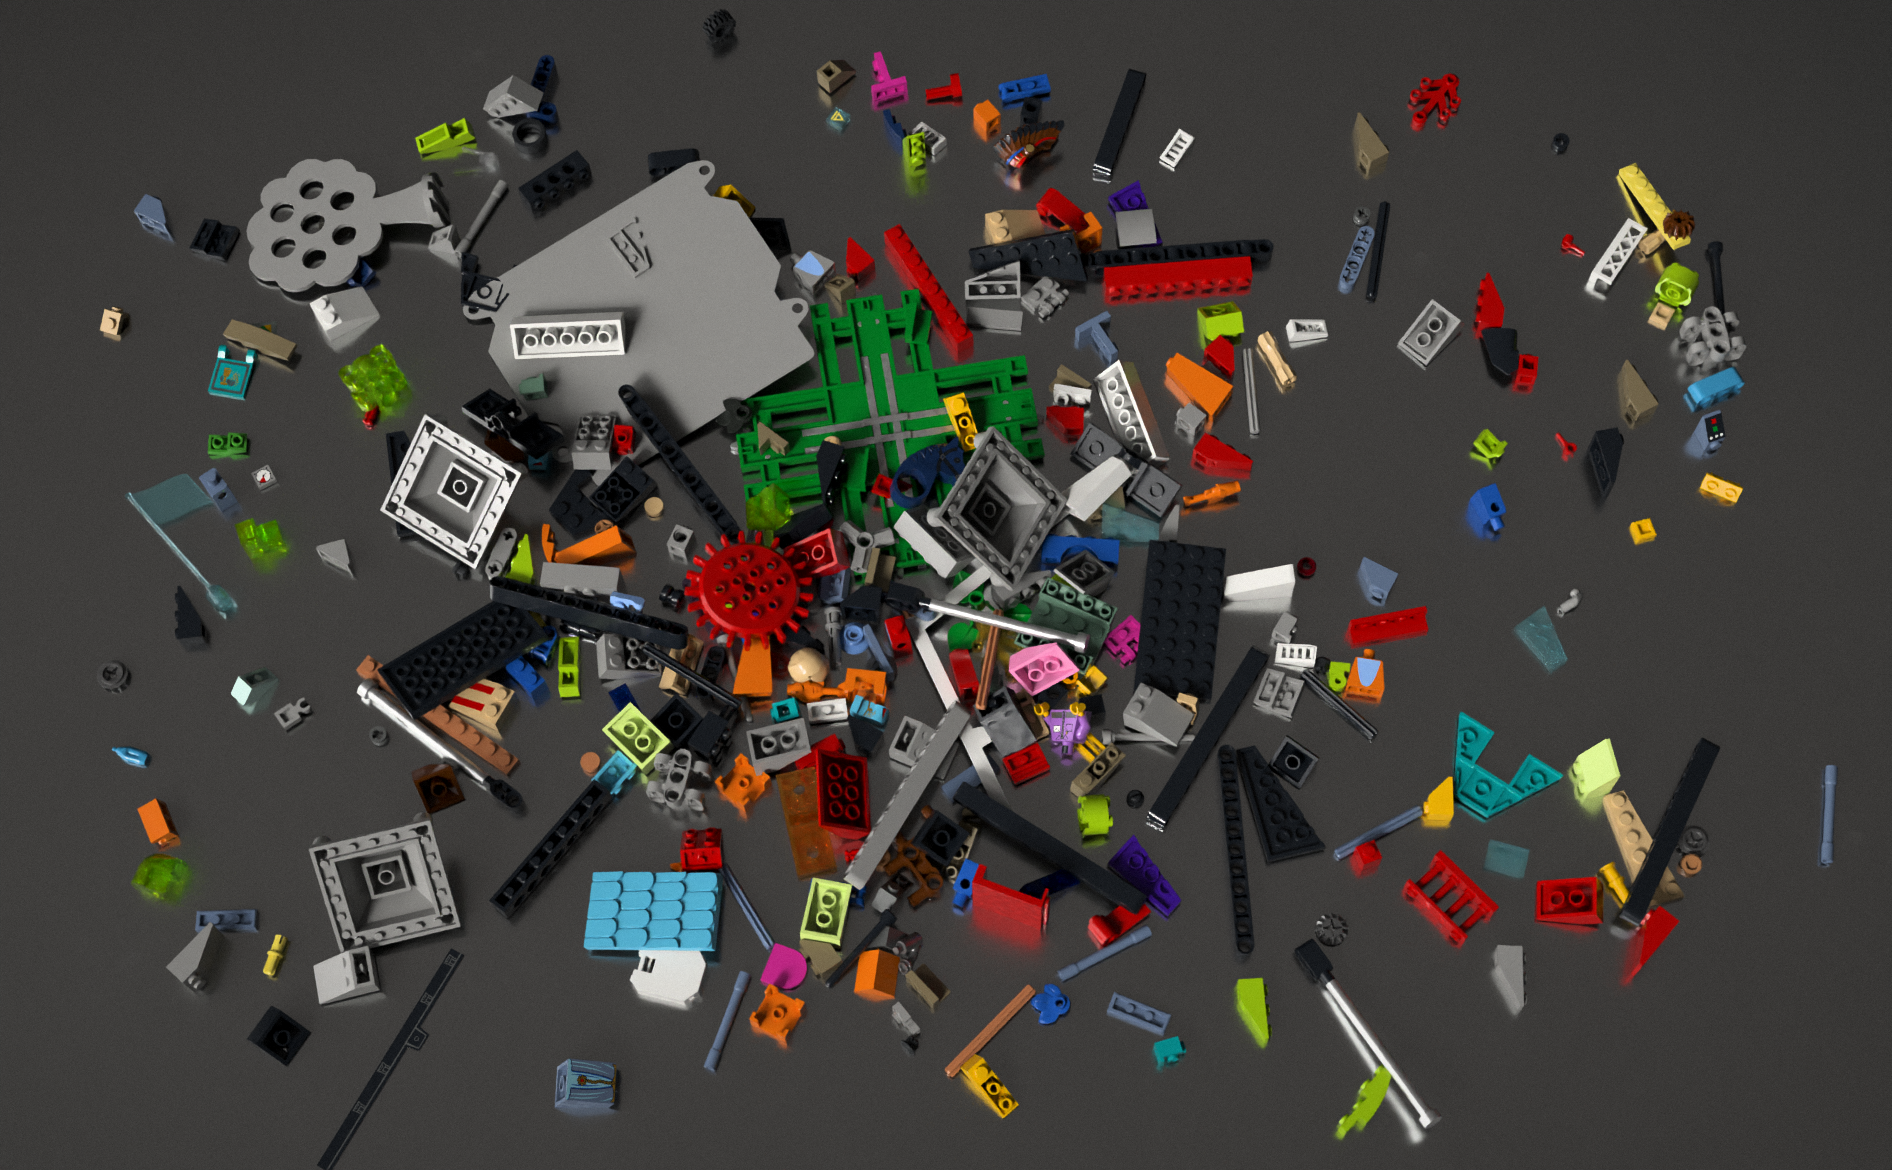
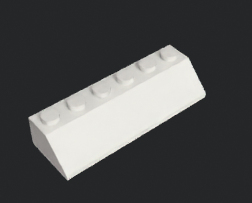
M624 312L516 316L510 324L515 359L625 354L626 327Z
M1118 360L1093 380L1116 440L1158 468L1171 458L1134 363ZM1128 463L1131 476L1138 474L1140 470Z

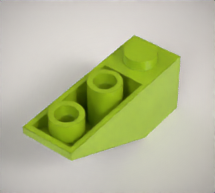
M924 132L906 136L902 142L908 166H920L926 163Z
M525 534L523 540L521 539L518 543V553L513 557L511 571L506 574L505 578L535 585L536 574L531 541L528 534Z
M1263 978L1238 979L1237 993L1239 1006L1262 1041L1267 1043L1269 1037L1272 1036L1271 1024H1267L1270 1008L1269 1004H1265V996H1268L1267 984H1263Z

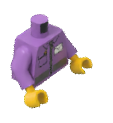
M1046 702L1035 705V713L1037 715H1044L1043 719L1049 727L1052 740L1062 743V754L1073 755L1074 744L1086 742L1087 734L1091 729L1090 719L1092 712L1084 711L1086 709L1084 703L1078 704V702H1074L1070 705V710H1051V712H1048L1050 706Z

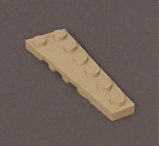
M1623 790L1605 795L1603 798L1635 881L1653 840ZM1668 866L1648 908L1681 900L1685 897Z

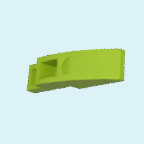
M1383 1064L1374 1072L1376 1076L1372 1081L1368 1078L1361 1085L1360 1088L1363 1090L1360 1096L1364 1101L1360 1099L1353 1106L1355 1111L1350 1116L1346 1114L1339 1121L1341 1126L1338 1131L1343 1136L1357 1122L1365 1127L1379 1108L1391 1079L1390 1073Z

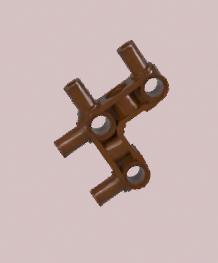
M928 804L921 809V813L927 819L934 809ZM899 830L893 839L898 846L897 857L883 866L889 876L902 867L909 869L921 887L907 897L909 903L915 907L927 897L932 898L940 895L944 890L943 879L936 867L933 868L926 859L927 855L911 844L914 837L911 840H907ZM914 851L916 855L914 857H907L906 853ZM934 881L940 884L938 888H931L929 885Z

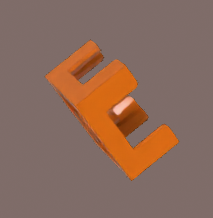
M1091 211L1084 215L1085 220L1090 226L1076 234L1081 253H1089L1102 245L1103 227ZM1064 225L1060 228V231L1071 230L1069 225Z
M847 668L844 693H847L846 703L852 704L858 690L873 691L876 694L875 704L885 707L888 687L886 672Z
M740 753L735 759L736 765L724 778L720 775L714 782L717 790L747 813L769 789L772 782L770 776L765 772H762V775L756 776L754 767L750 765L749 759Z
M769 984L764 992L765 998L757 1012L753 1011L749 1020L751 1025L787 1043L806 1010V1004L798 998L794 1000L780 993L777 987Z

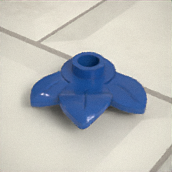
M1045 984L1044 993L1037 994L1031 1000V1004L1041 1011L1039 1023L1041 1024L1055 1022L1060 1014H1065L1071 1007L1069 997L1062 994L1060 988L1054 984ZM1062 1000L1063 1005L1058 1007L1057 1003Z

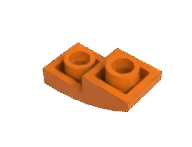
M543 524V550L547 561L555 563L558 560L556 553L559 552L554 543L555 532H553L551 525Z

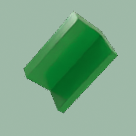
M910 301L905 328V343L927 345L932 311L918 309L917 302Z
M865 448V454L851 453L847 490L866 492L870 464L869 448Z

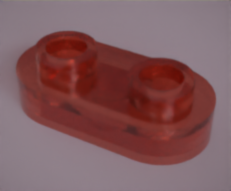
M770 651L771 673L778 675L787 674L789 672V658L783 654ZM784 663L785 667L780 669L778 665Z

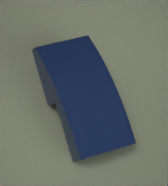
M890 109L883 110L885 126L893 140L902 148V140L907 136L906 129H902L901 122L896 123L895 115H891Z

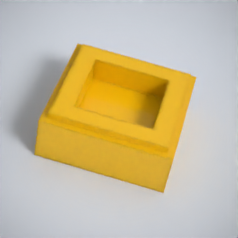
M1650 518L1631 523V528L1637 542L1656 537L1657 534Z

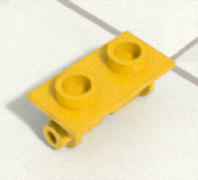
M1713 472L1706 473L1700 486L1701 489L1733 502H1737L1743 490L1740 483H1735L1728 479L1725 481L1723 477L1715 475Z

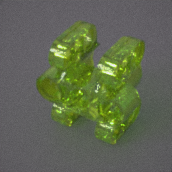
M383 345L374 346L369 354L358 357L352 365L344 366L338 372L342 382L351 391V397L364 412L373 410L377 405V401L384 407L392 406L396 401L394 391H401L408 385L404 374L396 367L397 362L393 355Z

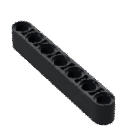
M1133 69L1128 70L1095 159L1093 172L1111 176L1141 95L1147 73Z

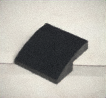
M204 218L189 249L201 255L225 261L240 230L236 226L222 225L219 220Z

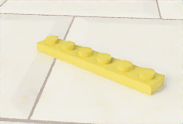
M1634 163L1619 169V175L1672 249L1675 250L1690 244L1691 238L1689 236H1686L1684 240L1678 238L1676 241L1675 237L1669 238L1668 234H1664L1663 220L1667 213L1672 212L1638 165Z

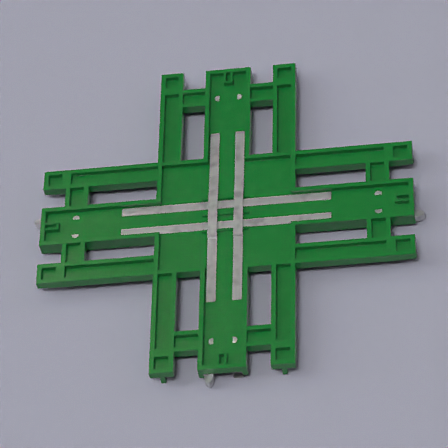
M919 289L900 291L903 308L885 310L882 294L877 295L873 293L872 296L846 300L848 316L830 319L828 303L810 305L823 387L749 398L740 402L752 410L754 432L736 434L737 442H733L730 447L731 450L739 452L742 473L760 470L762 482L744 485L746 504L820 494L819 473L781 479L779 467L817 461L816 456L822 441L829 436H836L845 448L848 467L846 472L842 473L840 477L842 479L840 488L835 491L840 490L845 521L850 520L862 531L866 532L860 491L847 490L851 453L865 454V448H869L870 464L867 486L874 485L879 473L893 479L899 466L910 455L932 445L947 444L946 440L958 437L949 418L945 403L939 402L937 389L992 381L994 394L966 398L977 432H986L989 427L994 426L999 432H1002V435L1027 460L1044 458L1042 438L1023 441L1021 434L1022 428L1038 426V423L1044 421V416L1037 415L1032 388L1013 391L1011 377L1028 375L1025 355L933 369L929 343L927 342V345L909 343L914 373L897 375L889 330L906 327L910 301L917 302L918 309L922 310ZM852 336L859 381L841 384L834 338ZM821 407L827 408L828 420L773 429L771 415ZM759 422L789 443L790 451L786 456L776 453L771 447L763 455H760L757 426ZM976 448L963 453L965 466L970 461ZM911 477L900 479L913 485L910 490L902 494L908 497H918L916 481ZM935 479L938 504L941 507L951 491L952 485ZM879 496L885 528L890 527L895 540V544L880 548L881 554L889 553L890 556L896 557L893 571H896L898 577L902 578L904 575L903 568L918 566L920 569L930 566L924 560V557L915 551L904 538L900 537L893 528L903 512L908 509L897 505L892 498L888 499ZM863 542V543H861L860 545H862V546H867V545H869L870 543H868V542ZM849 543L851 559L853 560L855 547ZM854 571V576L862 575V577H866L867 573L862 574Z

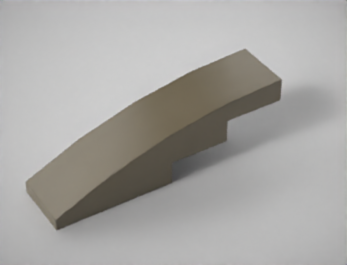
M233 319L223 333L226 338L239 341L246 347L258 349L261 354L288 361L298 346L296 343L276 334Z

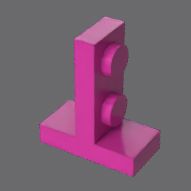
M881 51L874 53L872 65L874 71L879 73L877 75L879 84L871 86L873 100L876 101L907 92L905 76L891 80Z

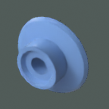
M851 622L842 627L840 631V645L844 652L860 654L869 647L863 635V626L865 625Z

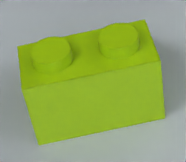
M1233 301L1197 308L1203 332L1207 339L1215 340L1219 335L1222 337H1235L1239 333L1244 332L1242 311Z

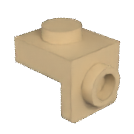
M112 306V309H104L100 330L120 335L123 319L128 317L129 313L123 312V308Z
M1179 693L1177 703L1195 715L1190 723L1193 725L1200 709L1198 698L1190 693Z

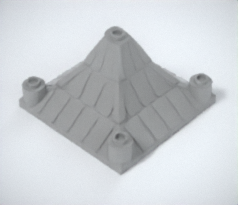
M426 413L380 511L472 568L477 569L481 561L489 556L488 545L518 483L526 479L528 471L524 464L514 463L511 465L482 446L474 443L469 438L461 435L456 430L448 427V422L444 415Z
M993 426L989 427L986 432H980L975 435L974 446L976 450L970 461L965 466L941 507H934L928 511L927 521L932 527L943 526L974 557L984 564L991 572L990 579L994 586L1014 590L1066 504L1067 499Z
M420 812L416 814L413 822L346 837L336 841H332L326 836H319L313 841L312 845H309L310 856L341 953L364 946L374 948L461 927L459 907L454 902L434 833L433 818L429 813Z

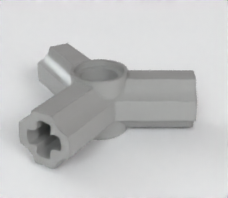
M848 520L838 530L855 547L851 570L856 573H867L873 547L883 548L895 544L890 527L867 533ZM863 542H868V543H870V544L867 545V546H862V545H860V544L863 543Z

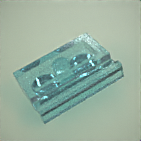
M1490 839L1483 869L1523 879L1530 850Z

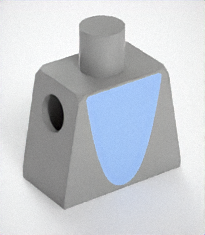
M811 250L803 257L795 252L790 258V262L795 264L793 267L795 278L812 295L836 272L835 262Z

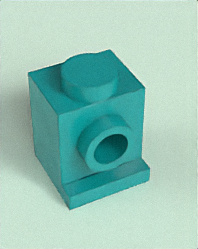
M797 697L772 703L773 708H770L773 720L776 719L777 723L802 716ZM784 707L789 708L788 714L783 713Z
M1178 1036L1155 1042L1153 1047L1160 1067L1164 1066L1165 1061H1168V1063L1175 1062L1180 1059L1179 1057L1182 1054L1186 1053L1185 1044L1179 1040Z

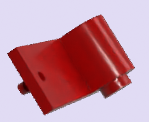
M1049 188L1036 204L1040 215L1050 216L1053 214L1065 225H1069L1071 229H1074L1076 234L1087 229L1089 226L1084 218L1085 213L1054 188Z
M1145 903L1138 915L1119 906L1107 916H1099L1098 914L1093 916L1089 920L1088 929L1104 947L1148 916L1151 911Z

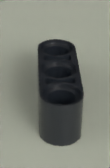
M689 148L650 153L648 155L649 174L652 176L669 175L687 163L700 161L699 151Z
M713 646L709 649L701 672L702 676L717 685H720L727 661L722 647ZM715 655L722 656L719 660L712 659ZM711 672L716 673L712 678L707 677ZM697 686L696 691L701 703L710 704L715 700L716 697L710 693L702 695L704 689Z

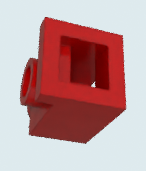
M1531 354L1519 355L1515 383L1534 385L1537 378L1538 356Z
M614 425L612 444L614 452L619 455L633 454L636 439L634 427Z

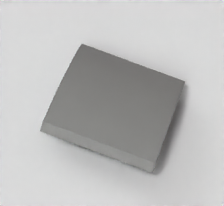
M1152 209L1116 212L1120 246L1157 243Z
M1267 668L1253 702L1269 711L1293 718L1306 683L1303 680L1288 677L1284 672Z

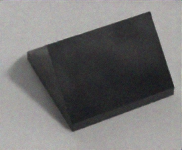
M1286 735L1268 766L1300 789L1317 767L1320 757Z

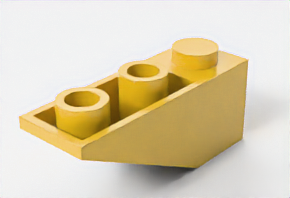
M964 392L944 398L949 418L964 452L975 449L974 437L978 432Z
M975 1054L960 1067L972 1084L1002 1118H1005L1019 1105L983 1057Z

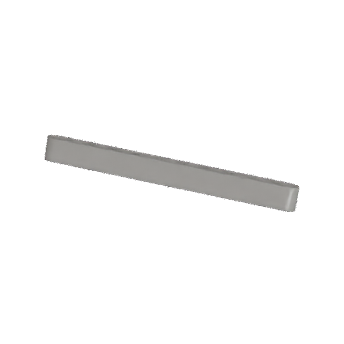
M954 701L949 706L846 870L843 879L857 889H862L970 718L972 712L959 702Z

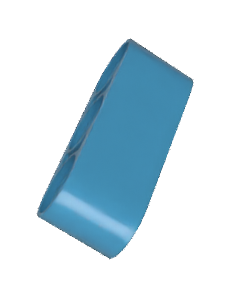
M1731 367L1693 383L1688 387V391L1695 403L1702 405L1738 390L1745 382L1736 367Z

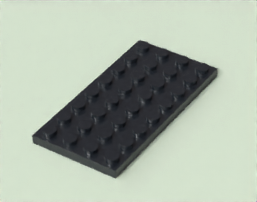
M1149 540L1133 692H1136L1140 683L1158 689L1167 696L1178 697L1179 693H1190L1199 700L1211 701L1226 557L1225 548Z
M492 601L377 669V671L412 719L416 720L549 639L527 610Z

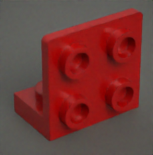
M721 828L688 829L682 832L680 845L682 871L722 868Z

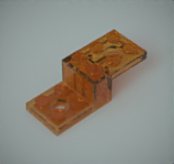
M815 767L776 775L798 878L837 869L829 831L819 827ZM802 786L805 788V792L802 795H797L794 793V789ZM809 850H818V856L810 858L808 856Z

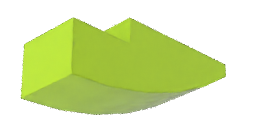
M463 118L451 125L444 123L415 139L419 153L424 154L456 147L475 139L472 124Z
M579 637L560 638L558 659V688L560 697L580 696Z

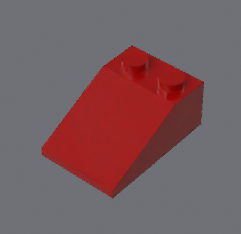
M828 528L783 548L784 553L792 547L795 549L793 557L788 560L792 566L805 561V569L796 573L798 578L812 577L813 580L850 568L843 533L832 528Z
M1597 877L1537 881V920L1573 924L1603 923V884Z
M1660 905L1656 910L1651 908L1640 923L1643 926L1638 932L1631 970L1633 976L1642 968L1679 922L1678 919Z

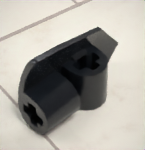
M1511 328L1483 329L1481 333L1492 365L1500 369L1507 376L1516 372L1519 363L1517 330Z

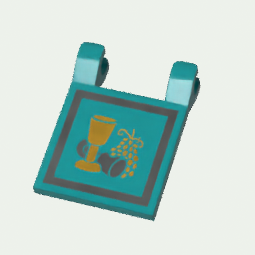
M220 345L208 392L244 398L258 354L255 353V350L250 349L247 351L246 362L227 359L230 350L226 345Z

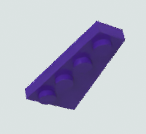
M1139 180L1108 197L1109 203L1116 212L1150 209L1146 203L1145 195L1142 193ZM1155 223L1154 225L1157 243L1140 244L1142 248L1157 247L1163 245L1161 236Z
M1134 834L1107 863L1113 871L1132 887L1148 897L1147 900L1167 917L1181 903L1180 897L1169 882L1165 880Z

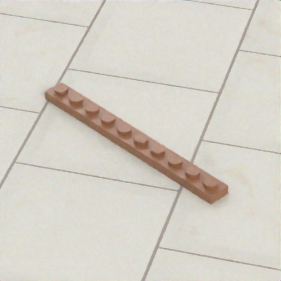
M368 655L356 671L366 679L370 678L378 684L379 688L398 700L377 671V669L384 665ZM441 705L421 716L507 777L520 762L517 757Z

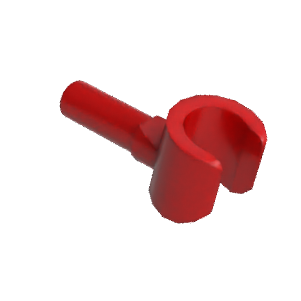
M1566 234L1562 240V246L1564 248H1572L1583 256L1585 251L1573 243L1574 237L1572 235Z
M1559 432L1556 434V437L1564 446L1563 452L1565 455L1571 454L1568 447L1573 452L1577 450V446L1574 443H1568Z

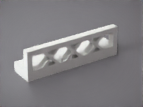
M1628 218L1592 271L1589 281L1595 284L1598 279H1601L1611 285L1648 228ZM1633 227L1641 233L1637 236H1631L1630 231ZM1629 241L1631 248L1622 250V243ZM1614 255H1620L1622 261L1613 263L1612 258ZM1611 268L1613 275L1608 277L1603 274V271Z

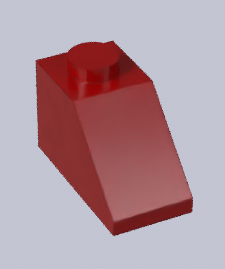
M851 237L848 238L846 271L851 278H855L860 282L875 270V260Z
M1219 335L1205 348L1204 358L1210 361L1216 369L1221 370V373L1231 381L1235 370L1234 346L1229 339H1224Z

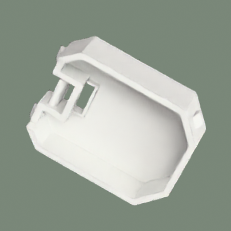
M639 950L641 960L638 970L634 969L630 978L638 994L682 1005H687L700 995L708 969L705 963V956L701 955L700 951ZM646 959H649L647 970L645 972L643 971ZM656 959L652 973H650L653 961Z

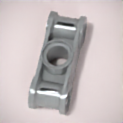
M513 528L503 529L496 545L492 549L491 556L485 567L489 580L495 576L502 575V577H505L511 566L520 541L517 532Z

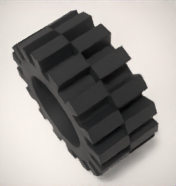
M720 9L718 12L715 11L713 15H709L710 18L705 19L706 22H703L702 29L704 33L715 43L717 41L721 42L723 38L726 39L727 35L730 36L731 31L734 32V27H736V21L726 9Z

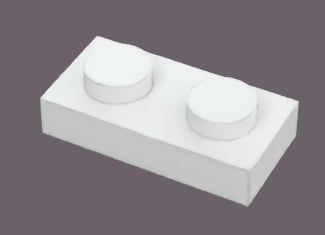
M846 698L807 703L809 724L844 720L848 717Z

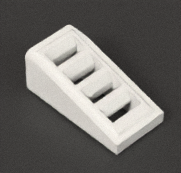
M923 122L909 132V135L917 134L920 129H923L922 132L924 134L928 133L925 136V149L934 156L947 145V139Z
M1179 129L1160 156V159L1175 168L1192 147L1195 138ZM1180 138H1181L1182 140L1186 141L1187 143L1184 144V143L1180 142V141H1179ZM1178 144L1179 146L1183 147V149L1181 150L1177 148L1175 145ZM1171 150L1177 151L1179 155L1174 154ZM1169 154V155H1171L1172 157H1174L1175 160L1172 161L1171 159L1167 158L1166 156Z
M1290 319L1286 325L1289 342L1328 336L1325 319Z
M1277 643L1275 663L1314 668L1317 646ZM1282 650H1286L1285 658H1282ZM1290 651H1294L1293 658H1289ZM1298 652H1302L1301 658H1298ZM1306 653L1310 654L1309 659H1305Z

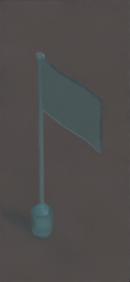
M187 474L169 478L149 489L134 494L126 493L125 499L131 501L208 588L205 597L212 606L221 613L229 611L233 606L231 596L221 585L210 586L157 526L178 519L200 507L211 505L213 502Z

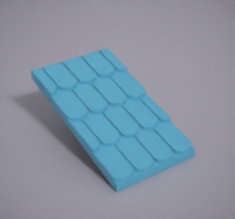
M593 872L584 948L587 950L716 951L723 885L722 874L713 872Z

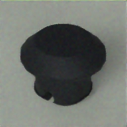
M459 560L452 571L453 574L457 572L464 576L468 572L469 567Z
M1326 657L1316 658V670L1318 672L1322 670V673H1326L1331 663L1330 659Z
M1132 790L1127 794V802L1133 807H1138L1144 802V795L1139 790Z
M909 1036L906 1040H901V1047L907 1053L914 1054V1049L919 1045L918 1040H914L913 1036Z

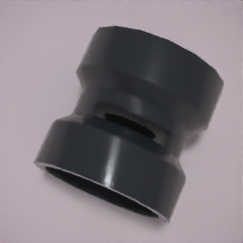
M667 583L660 593L659 600L664 603L668 602L677 609L684 600V591L681 589L677 590L673 585Z

